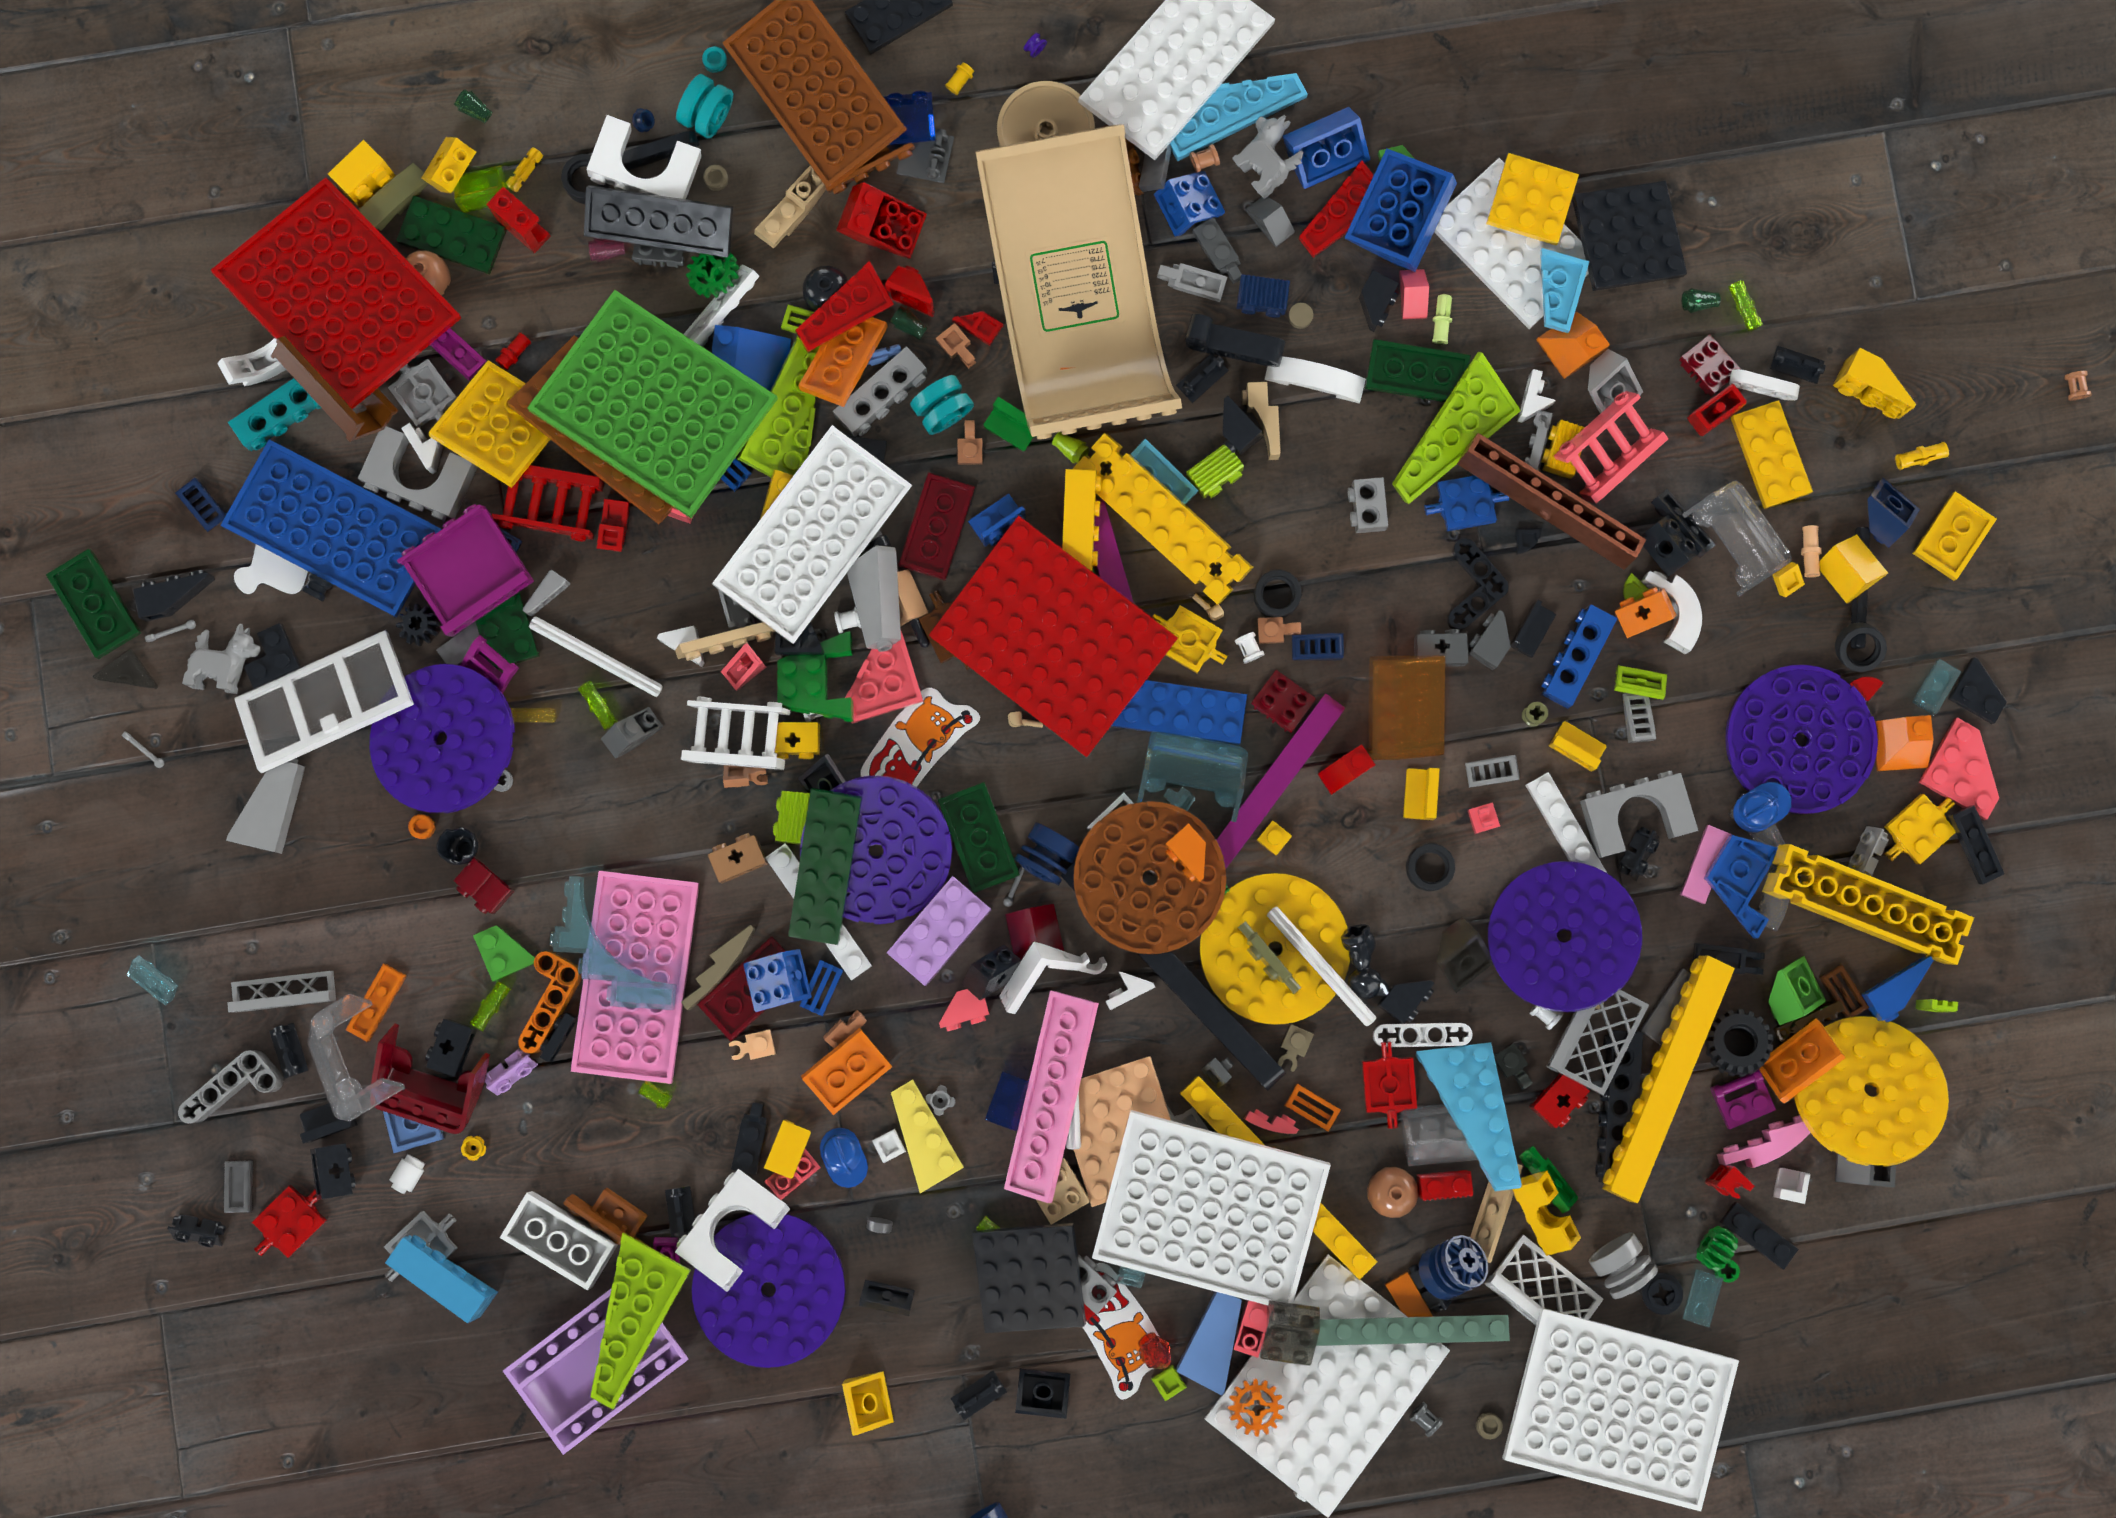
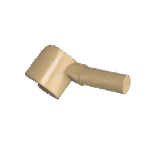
M1195 594L1192 597L1206 610L1212 621H1217L1224 616V611L1219 604L1210 607L1199 595Z
M1011 712L1008 714V721L1011 727H1043V723L1040 721L1022 719L1021 712Z

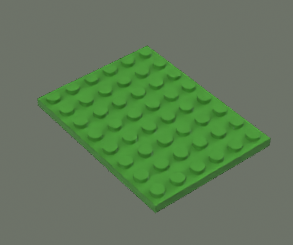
M614 290L527 409L689 518H692L778 398L777 395Z

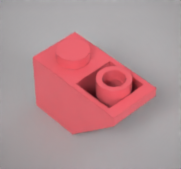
M968 989L956 992L939 1022L940 1028L946 1027L948 1032L962 1028L961 1023L970 1020L971 1025L986 1021L985 1016L990 1015L986 999L979 1000Z
M1249 1300L1245 1301L1233 1350L1258 1358L1273 1311L1272 1306Z

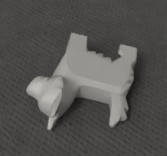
M1285 115L1281 116L1278 120L1276 118L1267 120L1264 117H1259L1255 126L1258 130L1257 136L1240 154L1232 158L1244 173L1253 168L1259 176L1261 175L1259 181H1254L1251 184L1264 199L1273 193L1274 188L1284 183L1289 171L1296 169V165L1302 163V151L1286 160H1282L1275 151L1276 144L1280 141L1284 131L1291 123L1289 120L1284 122Z
M239 624L225 650H209V630L205 629L201 635L197 636L198 642H195L196 650L188 659V670L184 673L182 684L192 689L204 690L203 680L209 677L217 681L216 688L224 689L226 693L237 694V684L241 677L245 660L248 657L258 656L261 648L254 644L253 637L250 636V628L243 630V624Z

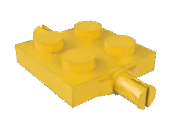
M1181 605L1174 616L1168 621L1156 614L1153 615L1157 622L1178 637L1166 656L1197 674L1203 663L1209 658L1221 663V665L1224 664L1228 656L1215 649L1216 642L1223 631L1222 629Z
M1920 794L1884 826L1892 835L1895 843L1885 853L1886 856H1889L1888 859L1893 861L1900 853L1904 852L1916 864L1924 862L1956 833L1945 816V813L1955 803L1951 802L1952 800L1947 797L1939 806H1936L1925 794Z

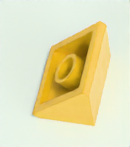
M1858 535L1834 545L1819 561L1820 572L1846 604L1888 574Z
M884 1371L844 1380L842 1386L853 1436L894 1422Z

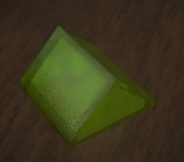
M502 165L462 175L454 188V199L463 213L488 208L486 204L502 187L508 190Z

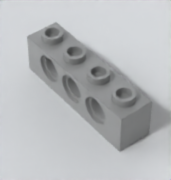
M906 346L850 395L844 407L838 406L833 410L835 418L852 436L864 435L871 428L870 424L874 420L884 418L890 410L888 408L895 402L897 404L902 402L908 396L907 392L913 386L917 388L926 380L927 369ZM899 373L907 376V379L902 383L894 381V377ZM884 389L889 393L886 398L878 399L875 396L877 391ZM865 405L870 408L869 413L866 415H859L857 413L860 406Z

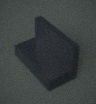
M1539 599L1533 603L1510 644L1512 648L1530 658L1534 656L1557 615L1541 606L1542 601Z
M345 1097L301 1113L300 1119L305 1132L301 1133L300 1137L303 1144L311 1143L357 1126L358 1124L349 1098Z

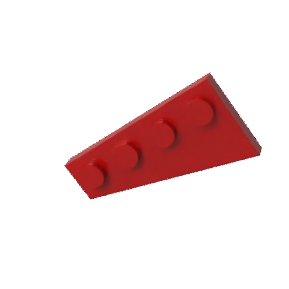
M1363 161L1357 165L1352 174L1348 176L1338 191L1329 199L1324 208L1299 236L1300 242L1313 258L1347 233L1374 176Z
M869 261L861 270L795 330L807 353L894 305L871 262Z

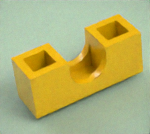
M1548 1171L1522 1177L1521 1188L1512 1190L1545 1255L1548 1256L1572 1250L1581 1239V1236L1570 1215L1556 1217L1547 1209L1546 1205L1550 1204L1559 1193Z

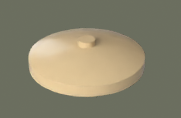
M1053 81L1033 82L1016 90L1004 103L997 122L999 146L1095 129L1094 117L1092 112L1078 103L1081 95L1071 87Z

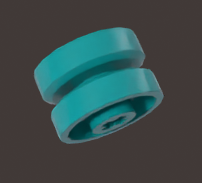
M698 74L690 82L679 102L676 112L677 122L687 128L695 126L696 133L710 139L721 128L729 113L733 101V91L720 84L715 86L711 78Z
M955 375L946 376L932 383L915 396L910 403L917 416H925L922 425L929 435L940 433L965 417L974 407V403L968 394L960 393L962 385Z

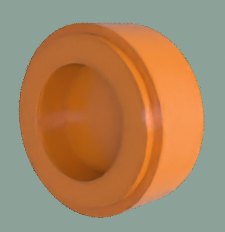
M417 814L409 821V832L415 838L427 839L435 831V822L428 815Z

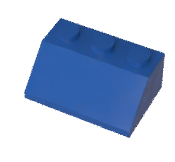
M1350 107L1283 135L1289 158L1299 151L1303 152L1302 163L1296 165L1294 170L1304 189L1354 168L1361 161L1365 163L1370 160L1360 117Z

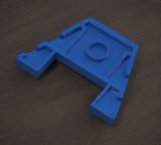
M1730 835L1704 879L1751 937L1758 939L1770 919L1748 906V903L1771 867L1778 847Z

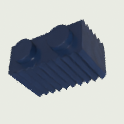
M1242 274L1239 282L1236 309H1241V312L1244 314H1255L1256 311L1266 312L1265 315L1272 318H1278L1280 314L1285 315L1290 281Z

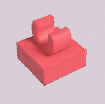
M1493 802L1467 810L1475 834L1500 827Z

